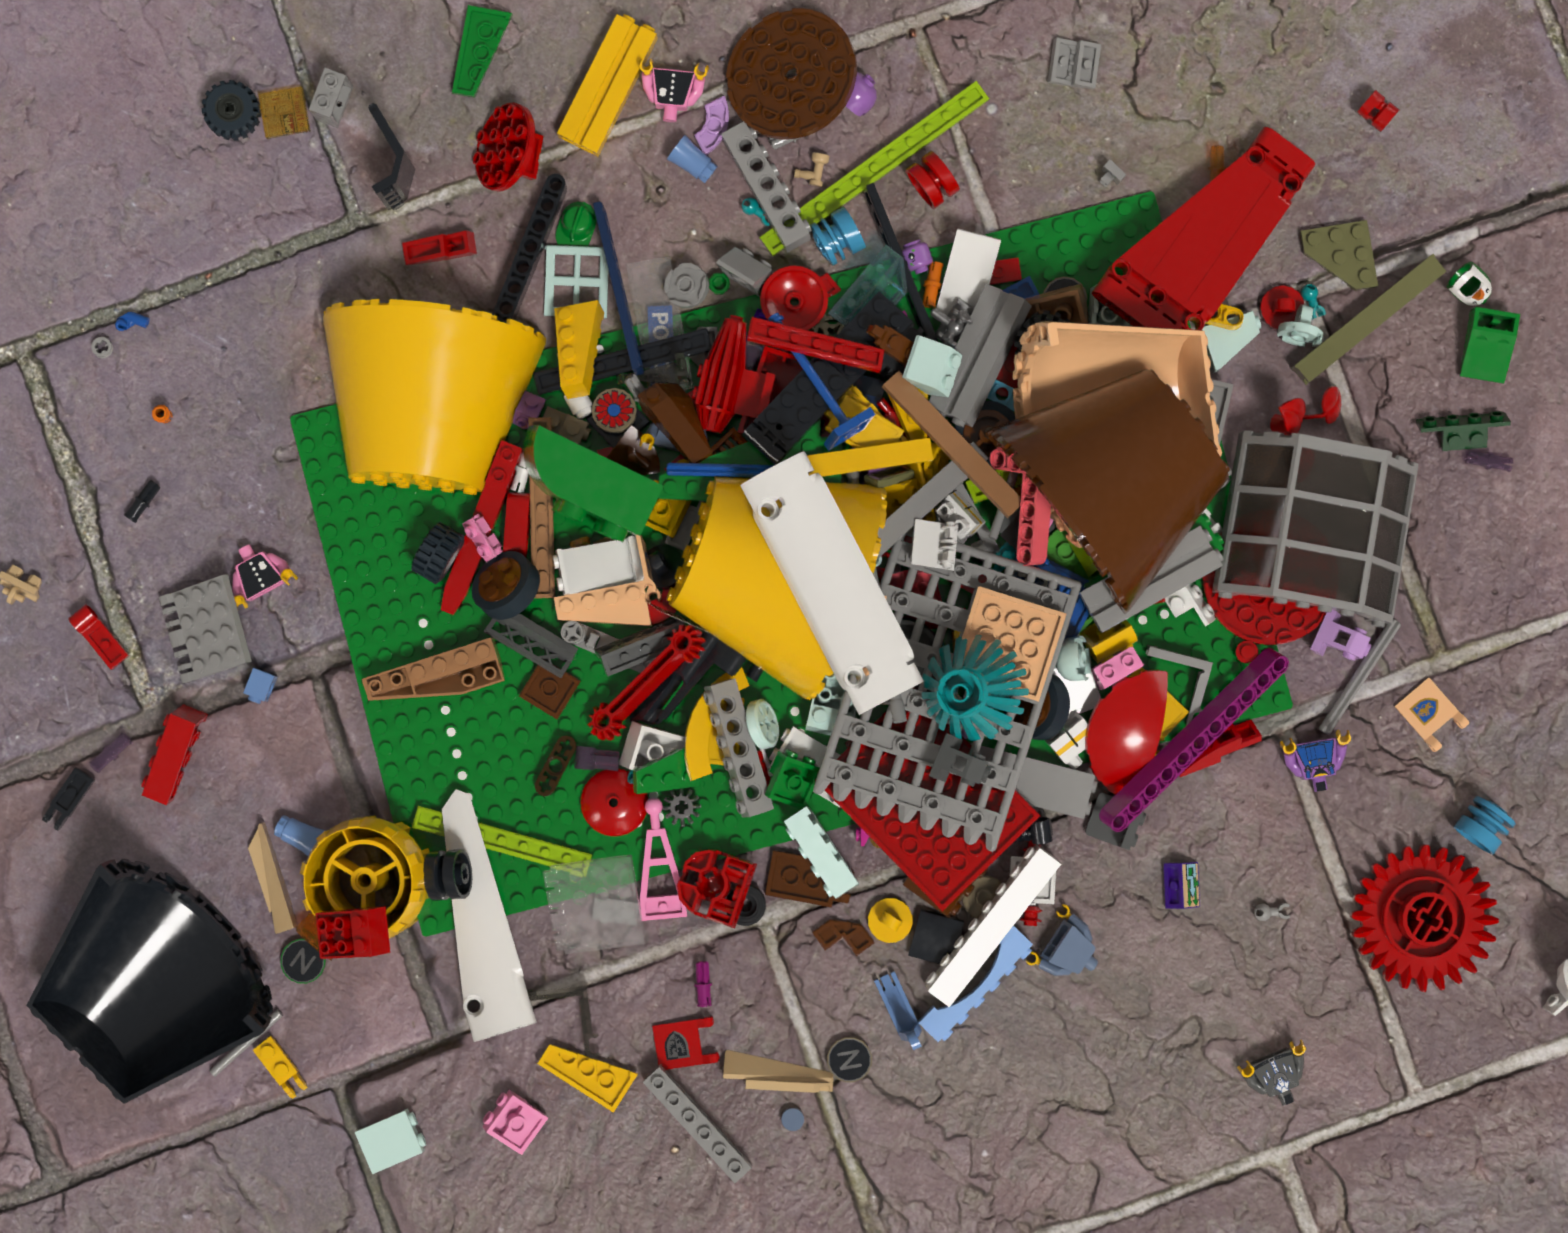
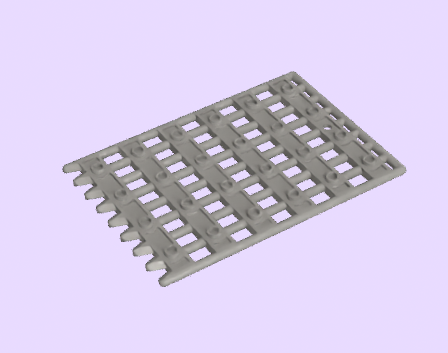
M914 528L910 529L905 535L913 537ZM904 535L892 546L880 582V589L883 595L887 596L886 600L891 610L895 611L894 616L899 625L904 614L917 618L911 637L907 639L914 654V658L907 662V665L915 663L916 666L924 668L923 674L925 673L931 677L932 673L928 669L930 659L934 656L943 671L939 649L942 646L946 630L949 628L959 631V637L963 636L978 586L1066 613L1040 700L1038 702L1022 696H1011V699L1033 703L1027 726L1014 722L1016 714L1011 712L1006 713V715L1012 717V721L1009 724L1013 727L1010 730H1006L986 719L999 732L995 734L994 739L997 740L991 762L986 761L989 763L988 766L992 767L986 783L981 782L983 786L977 805H973L963 801L968 784L961 782V780L955 798L942 795L945 782L936 779L933 791L920 787L926 766L933 767L941 748L940 745L934 744L939 729V724L936 723L935 718L939 711L931 717L927 714V710L931 707L926 705V701L930 699H922L921 696L922 692H927V689L924 688V682L919 684L918 690L910 688L901 693L904 708L910 712L904 733L890 729L893 722L890 699L883 702L888 704L882 726L869 722L873 708L862 713L860 719L848 716L847 713L851 699L845 690L813 791L815 794H822L830 782H832L833 797L836 801L840 802L844 801L853 789L855 790V805L860 809L866 808L875 796L877 797V812L881 816L888 815L894 805L899 804L898 817L902 823L910 822L915 813L920 811V825L924 830L932 829L937 820L941 818L942 833L945 837L954 836L959 827L963 825L964 841L969 845L976 843L984 832L986 833V848L993 852L996 850L1076 605L1081 583L1040 568L1023 566L1025 564L959 542L956 544V551L962 553L960 559L955 558L954 571L912 565V544L904 542ZM970 556L984 560L982 566L969 563ZM992 563L1005 567L1004 573L991 570ZM896 564L909 567L902 589L889 585ZM1014 570L1027 574L1026 580L1013 577ZM918 571L931 574L924 596L911 592ZM980 575H985L987 577V581L985 583H980L978 581V577ZM1036 577L1049 581L1048 587L1035 584ZM939 578L952 581L946 603L933 599ZM961 584L974 588L968 610L955 606ZM1058 584L1071 588L1070 593L1066 594L1057 591ZM925 621L938 625L932 646L919 643ZM951 653L952 665L954 653ZM850 674L848 681L856 684V677ZM965 690V693H964L963 698H965L966 695H967L966 690ZM919 715L932 719L925 740L912 737ZM960 722V728H961V732H962V729H964V728H963V726H962V724H961V722ZM974 723L973 725L981 739L973 741L969 752L971 756L973 752L979 754L984 736H986ZM839 737L853 741L846 763L833 759ZM1006 743L1019 747L1013 769L999 765ZM861 744L874 748L867 770L854 766ZM883 751L896 755L889 777L876 773ZM957 756L953 768L963 772L968 759ZM905 758L918 762L911 784L898 780ZM992 787L1005 791L998 813L985 809Z

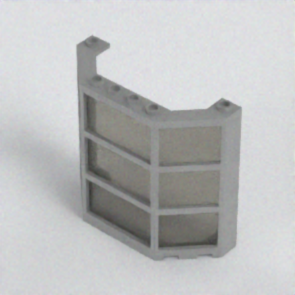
M1245 430L1238 434L1232 469L1233 473L1231 475L1221 535L1224 544H1222L1224 549L1220 551L1224 559L1221 561L1223 566L1215 571L1212 592L1219 593L1218 597L1232 599V596L1236 595L1274 598L1273 602L1279 604H1287V601L1295 602L1296 607L1309 608L1311 605L1317 606L1318 611L1331 613L1333 609L1340 611V615L1354 617V614L1365 617L1364 620L1370 621L1371 626L1384 628L1385 624L1393 623L1419 464L1407 462L1408 459L1400 455H1396L1393 458L1392 452L1388 450L1300 433H1292V435L1281 437L1280 432H1264V434Z

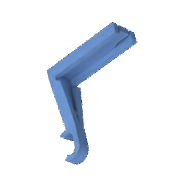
M893 971L891 976L896 984L895 986L888 974L880 977L885 987L884 991L878 979L874 980L901 1040L910 1042L913 1050L922 1047L918 1039L922 1030L896 973Z

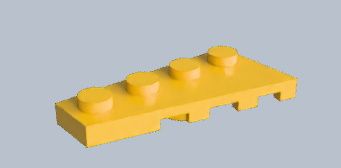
M549 1044L537 1063L613 1113L638 1075L636 1072L553 1044Z

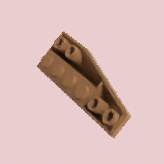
M487 638L362 679L368 701L462 695L505 681L501 658L494 638Z

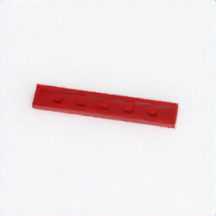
M752 317L750 320L747 341L877 373L881 371L884 350L881 348Z

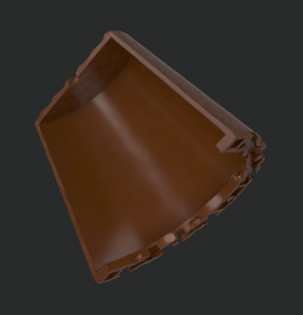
M1144 369L991 428L985 433L998 451H1004L1008 457L1013 454L1011 457L1012 461L1027 473L1026 476L1057 512L1087 555L1091 556L1094 560L1093 564L1102 577L1106 574L1109 578L1105 580V583L1109 588L1112 599L1124 614L1131 610L1228 480V472L1230 471L1227 464L1218 454V448L1215 443L1205 434L1204 429L1206 427L1198 417L1194 419L1189 412L1191 410L1189 404L1184 399L1179 400L1173 389L1161 381L1152 369L1150 371Z

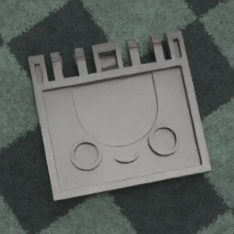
M228 574L158 597L161 606L175 603V606L162 609L163 615H170L174 612L178 614L179 619L168 621L165 624L167 628L181 625V629L169 632L168 635L172 648L184 645L187 647V649L174 653L175 658L189 655L191 661L190 663L178 666V671L193 669L191 672L180 675L182 684L252 662Z

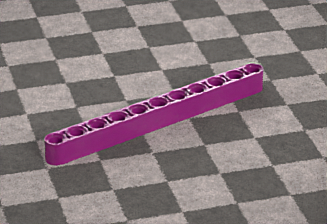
M1272 648L1263 650L1100 810V821L1115 832L1123 831L1287 670L1289 666L1288 658Z

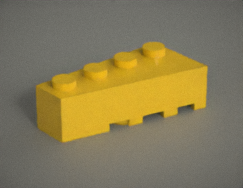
M598 300L554 308L560 387L567 399L590 395L594 373L593 365L598 351L597 343L601 335V321L604 319V311Z

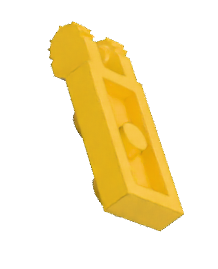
M270 1036L253 1049L259 1060L291 1099L296 1097L294 1089L287 1082L291 1077H293L300 1089L305 1090L308 1088L298 1073L299 1070L273 1036Z

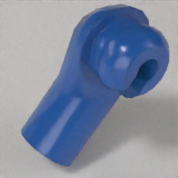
M130 311L117 318L115 327L119 331L127 330L134 325L147 328L150 318Z

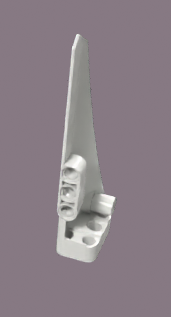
M456 789L442 808L446 852L448 850L464 849L469 856L472 866L473 880L470 894L466 899H452L464 1003L463 1009L473 1041L477 1042L537 1023L470 795ZM472 1000H477L480 1003V1009L475 1013L468 1010V1003Z

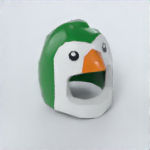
M1471 261L1459 268L1447 283V289L1459 301L1470 306L1485 304L1492 293L1491 281L1488 275Z

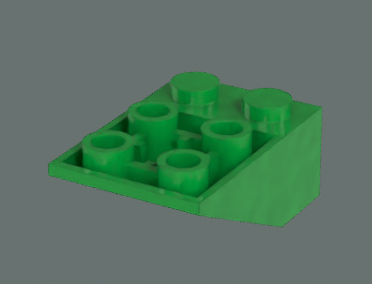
M1475 307L1470 310L1460 377L1501 384L1505 383L1517 338L1520 314Z

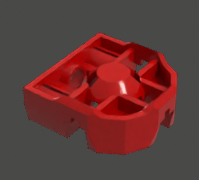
M718 850L695 852L685 861L683 874L680 880H678L679 900L692 914L735 929L757 864ZM718 854L727 857L721 870L714 867ZM732 866H733V867H736V868H739V869H742V870H745V871H747V872L744 873V872H741V871L732 869ZM689 870L700 873L695 886L686 883ZM713 871L714 877L709 879L705 877L707 873ZM730 881L738 884L732 901L725 899L730 891ZM702 900L711 902L707 915L699 912ZM717 909L720 910V911H723V912L732 914V915H731V916H728V915H726V914L717 912Z

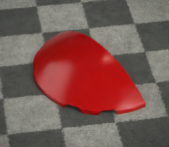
M1145 670L1140 671V674L1134 677L1121 679L1112 686L1113 690L1104 699L1101 698L1090 716L1085 738V750L1089 754L1091 761L1090 768L1096 779L1101 781L1108 788L1107 790L1115 795L1155 757L1166 711L1167 671Z

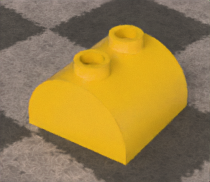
M1127 620L1122 621L1103 633H1100L1094 623L1086 627L1079 634L1086 639L1084 644L1086 648H1089L1091 656L1097 663L1106 662L1113 658L1115 653L1123 652L1129 647H1133V643L1138 641L1132 625Z

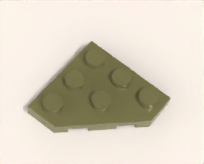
M1367 220L1299 232L1303 254L1320 264L1330 274L1348 284L1347 286L1356 291L1378 286Z

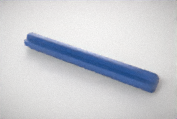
M667 463L666 473L671 476L755 477L775 465Z

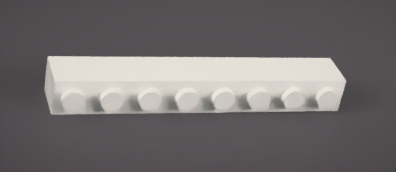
M1039 845L1028 848L1023 856L1025 859L1020 865L1013 867L1009 874L1011 877L1006 883L1003 882L999 885L993 900H989L984 904L979 918H974L968 925V932L964 937L960 936L956 940L953 952L950 955L946 954L940 961L941 966L936 973L933 971L926 979L927 984L925 986L928 992L948 1007L955 1001L1061 865L1055 857Z

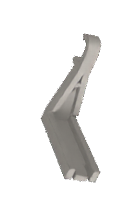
M1147 645L1145 654L1202 669L1201 672L1198 671L1186 719L1187 726L1192 721L1193 715L1202 711L1200 706L1213 662L1158 648L1157 646Z

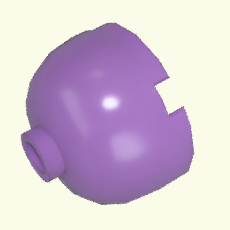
M857 72L854 90L846 104V107L857 116H864L875 105L877 99L874 87L875 81L870 75L866 74L864 76L862 73Z

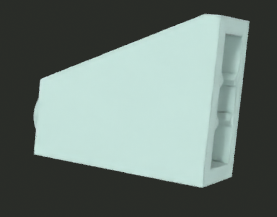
M1253 311L1243 314V324L1237 330H1228L1213 325L1205 326L1201 330L1205 331L1208 339V345L1206 346L1207 355L1210 359L1213 373L1220 370L1260 333L1261 322L1258 316H1254ZM1238 316L1227 319L1231 324H1236L1240 320Z

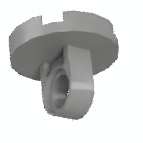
M692 263L679 264V267L668 273L665 279L664 290L674 305L680 308H693L705 300L709 292V280L707 274L699 266Z

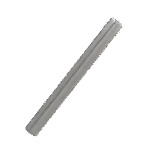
M1393 619V623L1386 624L1367 656L1363 659L1323 720L1319 730L1324 734H1331L1401 626L1397 620Z

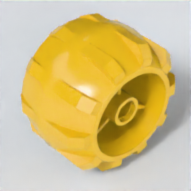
M376 816L357 817L343 821L316 838L317 843L312 848L307 861L302 862L300 874L303 875L305 899L302 901L306 911L310 910L315 917V913L356 909L346 899L342 891L339 878L340 869L351 875L352 888L361 894V908L375 907V891L384 888L388 884V871L397 867L400 877L399 891L392 905L386 909L390 939L419 920L417 916L425 900L429 898L425 890L423 868L426 855L430 851L429 849L421 850L414 838L409 835L411 827L403 822L394 824L376 818ZM369 844L384 850L394 862L387 866L373 863L360 867L345 858V856L355 846ZM366 875L370 876L371 883L367 881Z

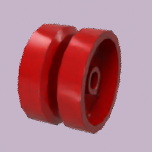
M929 151L921 158L923 167L913 163L905 172L922 199L932 209H936L944 202L942 193L945 196L952 197L960 188L944 162L933 151Z

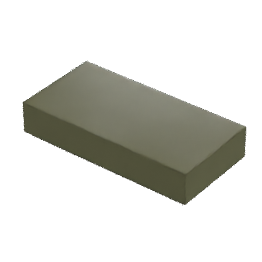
M903 465L889 467L866 474L864 476V483L877 488H884L913 479L914 470Z

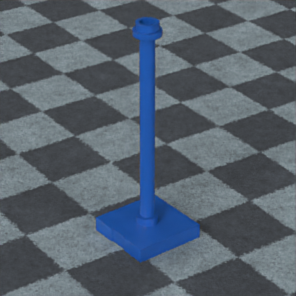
M777 312L767 320L783 324L784 317ZM792 352L839 421L838 427L833 429L824 442L827 450L830 451L864 430L876 415L872 408L869 407L852 419L850 417L847 418L805 355Z

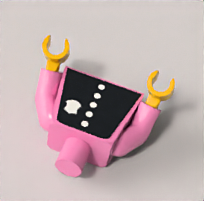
M651 58L650 65L645 67L642 65V59L640 60L639 67L643 71V89L649 101L655 103L657 109H664L663 121L676 122L677 111H687L688 106H693L703 93L705 76L709 71L708 65L705 67V72H701L698 69L699 63H697L694 72L653 68Z
M250 544L242 547L238 552L243 562L235 566L236 571L233 573L232 592L237 610L240 604H243L245 609L248 608L246 601L251 602L284 583L289 586V578L293 576L297 580L298 576L290 569L287 562L273 553L267 554L263 551L255 555Z

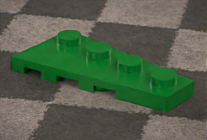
M468 5L453 83V94L475 98L513 16L512 13Z

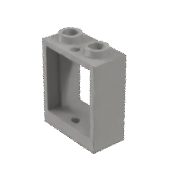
M324 68L309 107V111L317 121L335 128L339 127L354 88L347 76ZM338 102L342 103L341 107L337 106Z

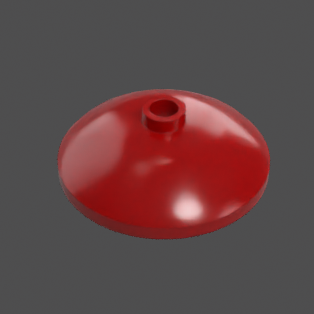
M802 266L783 267L771 274L764 283L760 297L761 308L766 319L778 312L784 317L782 321L784 325L810 330L822 320L828 306L827 289L822 279L812 270ZM793 298L798 299L799 303L798 305L793 306L790 304V301Z
M623 769L603 770L595 774L583 789L581 795L583 816L587 823L601 834L607 836L628 834L643 822L647 814L645 803L648 800V794L634 793L633 784L627 781L629 771ZM612 798L618 801L616 807H612L609 803Z

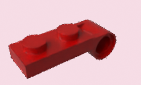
M87 604L68 618L71 625L84 636L110 670H113L130 656Z

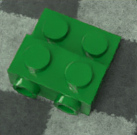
M786 749L785 753L778 751L769 771L773 776L765 796L803 809L807 806L812 795L820 767L815 764V759L806 755L801 759L798 758L799 754L789 749Z

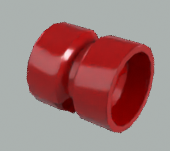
M1375 90L1357 113L1365 120H1372L1371 125L1381 132L1400 109L1391 102L1386 103L1385 97Z

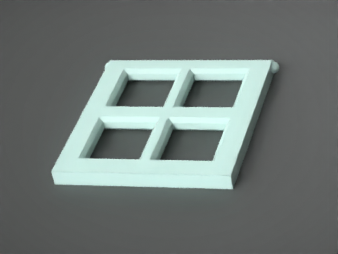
M560 245L545 246L544 316L555 317L554 308H558L553 307L555 285L574 286L573 305L579 304L580 286L599 287V303L604 311V318H607L609 269L604 248ZM555 255H575L574 277L555 276ZM581 256H600L599 278L580 277Z

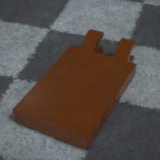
M773 850L765 895L832 907L833 901L848 904L851 894L845 893L837 899L834 896L829 897L823 888L825 882L821 876L817 878L810 867L813 864L809 858L804 859L801 855Z

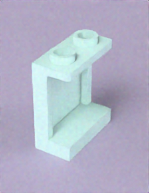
M408 1108L367 1127L360 1128L355 1132L372 1174L425 1151L426 1140L422 1133H418L415 1126L418 1124L413 1112H409Z

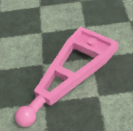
M655 797L649 798L645 803V810L650 814L651 829H647L640 892L642 921L687 917V908L679 900L678 894L647 897L650 866L669 864L676 890L678 880H680L665 827L660 828L659 813L663 809V804L660 799ZM653 836H661L667 857L651 858Z

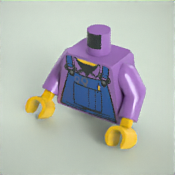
M1337 730L1335 732L1337 741L1336 738L1295 744L1292 738H1289L1290 744L1285 746L1283 741H1280L1286 766L1296 777H1300L1301 780L1312 779L1314 792L1328 790L1326 776L1336 775V771L1340 769L1346 755L1347 744L1351 741L1349 730H1347L1345 736H1341L1340 730Z

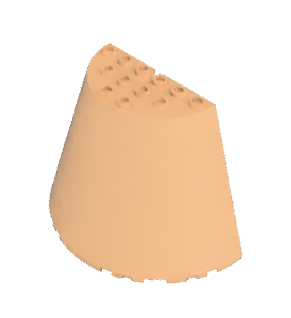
M1043 321L1029 326L1028 331L1024 332L1019 342L1022 345L1021 352L1015 354V370L1013 371V380L1018 379V388L1013 389L1015 419L1144 369L1149 371L1152 369L1161 381L1173 389L1179 400L1184 399L1191 407L1189 412L1194 419L1198 417L1206 427L1204 429L1205 434L1215 443L1218 448V454L1220 457L1222 456V450L1218 442L1219 427L1215 418L1216 404L1213 400H1210V392H1212L1214 386L1210 378L1209 368L1211 367V362L1207 355L1206 346L1208 345V339L1205 331ZM1051 506L1050 518L1054 520L1060 532L1066 531L1068 533L1066 539L1078 548H1082L1081 544Z

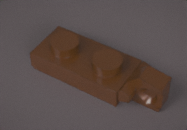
M869 324L866 333L876 339L874 342L876 344L875 347L883 349L884 353L906 367L914 343L891 327L883 325L881 328L876 324Z

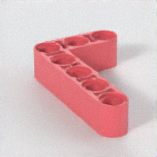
M994 449L990 454V463L993 468L1023 474L1017 560L1025 564L1023 566L1042 565L1047 558L1051 505L1026 476L1027 473L1012 461L1011 457L1013 454L1008 457L1004 451Z

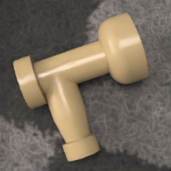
M812 153L811 159L815 163L814 171L795 169L794 178L800 177L810 180L809 185L822 187L823 166L829 162L830 156Z

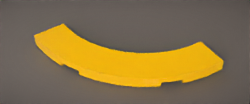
M742 667L735 676L733 675L732 677L725 673L712 683L715 684L736 678L739 691L749 687ZM703 694L691 712L685 733L684 756L690 782L713 773L708 756V740L712 726L710 721L711 711L709 705L705 703ZM724 699L720 703L721 707L726 703Z

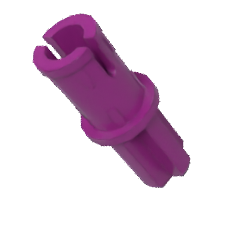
M698 961L696 963L697 983L694 984L697 987V1006H712L710 992L712 982H710L709 963L708 961Z

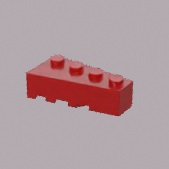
M183 704L171 714H167L163 726L166 728L156 742V747H158L157 753L152 756L149 762L150 773L145 776L141 785L144 788L142 796L166 806L174 800L184 775V771H181V768L187 766L192 756L189 749L194 746L196 740L198 741L201 732L197 731L201 722L206 721L207 713Z

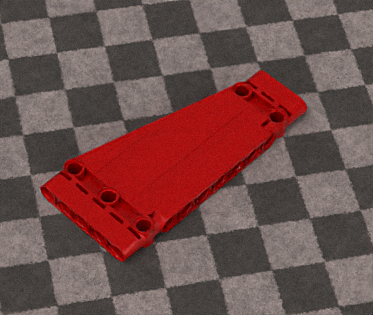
M1263 127L1246 153L1110 265L1092 291V295L1132 326L1192 330L1188 327V321H1191L1195 324V330H1202L1204 324L1218 310L1291 205L1292 198L1301 189L1303 182L1315 167L1314 160L1275 130ZM1250 155L1256 158L1257 163L1250 160ZM1285 182H1289L1292 185V190L1286 187ZM1115 267H1119L1123 271V276L1115 272ZM1151 294L1158 296L1159 303L1152 300Z

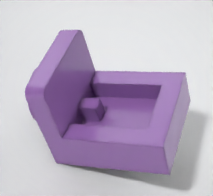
M525 391L515 410L513 424L522 429H528V418L539 417L546 399Z

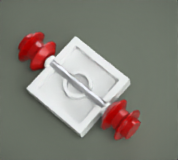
M1026 841L1028 842V847L1024 848L1023 851L1026 852L1028 848L1034 847L1036 844H1033L1032 841ZM1011 856L1010 872L1015 865H1020L1025 858ZM1056 872L1024 911V917L1019 919L1024 921V925L1037 926V922H1042V920L1038 919V913L1042 912V909L1034 906L1036 903L1054 904Z

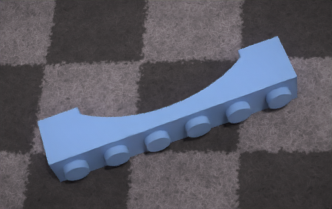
M1013 925L999 943L996 958L983 980L970 993L952 1003L950 1007L946 1005L936 1008L933 1005L918 1020V1023L937 1042L941 1039L943 1041L948 1039L953 1033L951 1029L956 1023L961 1025L969 1016L967 1012L972 1007L976 1009L985 1000L983 998L988 990L993 992L1000 985L999 979L1004 974L1008 976L1016 968L1015 963L1019 958L1024 960L1031 953L1032 949L1030 947L1033 944Z

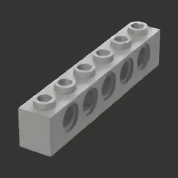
M741 122L721 134L723 142L787 253L810 241L809 232L812 231L806 219L802 221L798 215L801 212L795 200L790 201L788 197L790 191L785 182H779L777 178L779 172L774 163L769 164L766 159L769 155L763 144L759 146L755 140L758 138L756 132L748 127L745 122ZM744 145L752 146V149L748 152L741 151ZM756 163L763 165L758 171L751 169ZM766 182L774 184L771 189L762 188ZM776 201L784 202L781 208H775L773 204ZM792 219L795 221L792 227L784 226L786 220Z
M736 678L704 687V700L710 707V721L718 734L716 741L719 748L723 751V765L731 778L729 785L732 792H735L737 801L735 804L738 813L742 817H752L773 810L772 800L765 796L768 787L755 743L747 729L746 712ZM722 699L727 702V709L725 711L720 706ZM729 721L734 725L732 733L727 730V723ZM735 743H738L740 746L738 755L733 751ZM742 764L747 769L745 776H742L740 774V767ZM749 786L753 790L751 798L746 795V789Z
M661 1065L643 1080L645 1086L734 1183L752 1168L749 1160Z

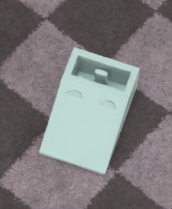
M834 673L830 677H824L822 680L825 683L824 689L812 699L805 730L831 736L845 693ZM851 701L847 715L855 718L856 709Z

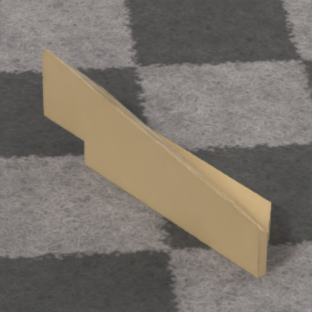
M260 823L248 850L268 910L272 912L275 933L278 934L298 927L266 824Z

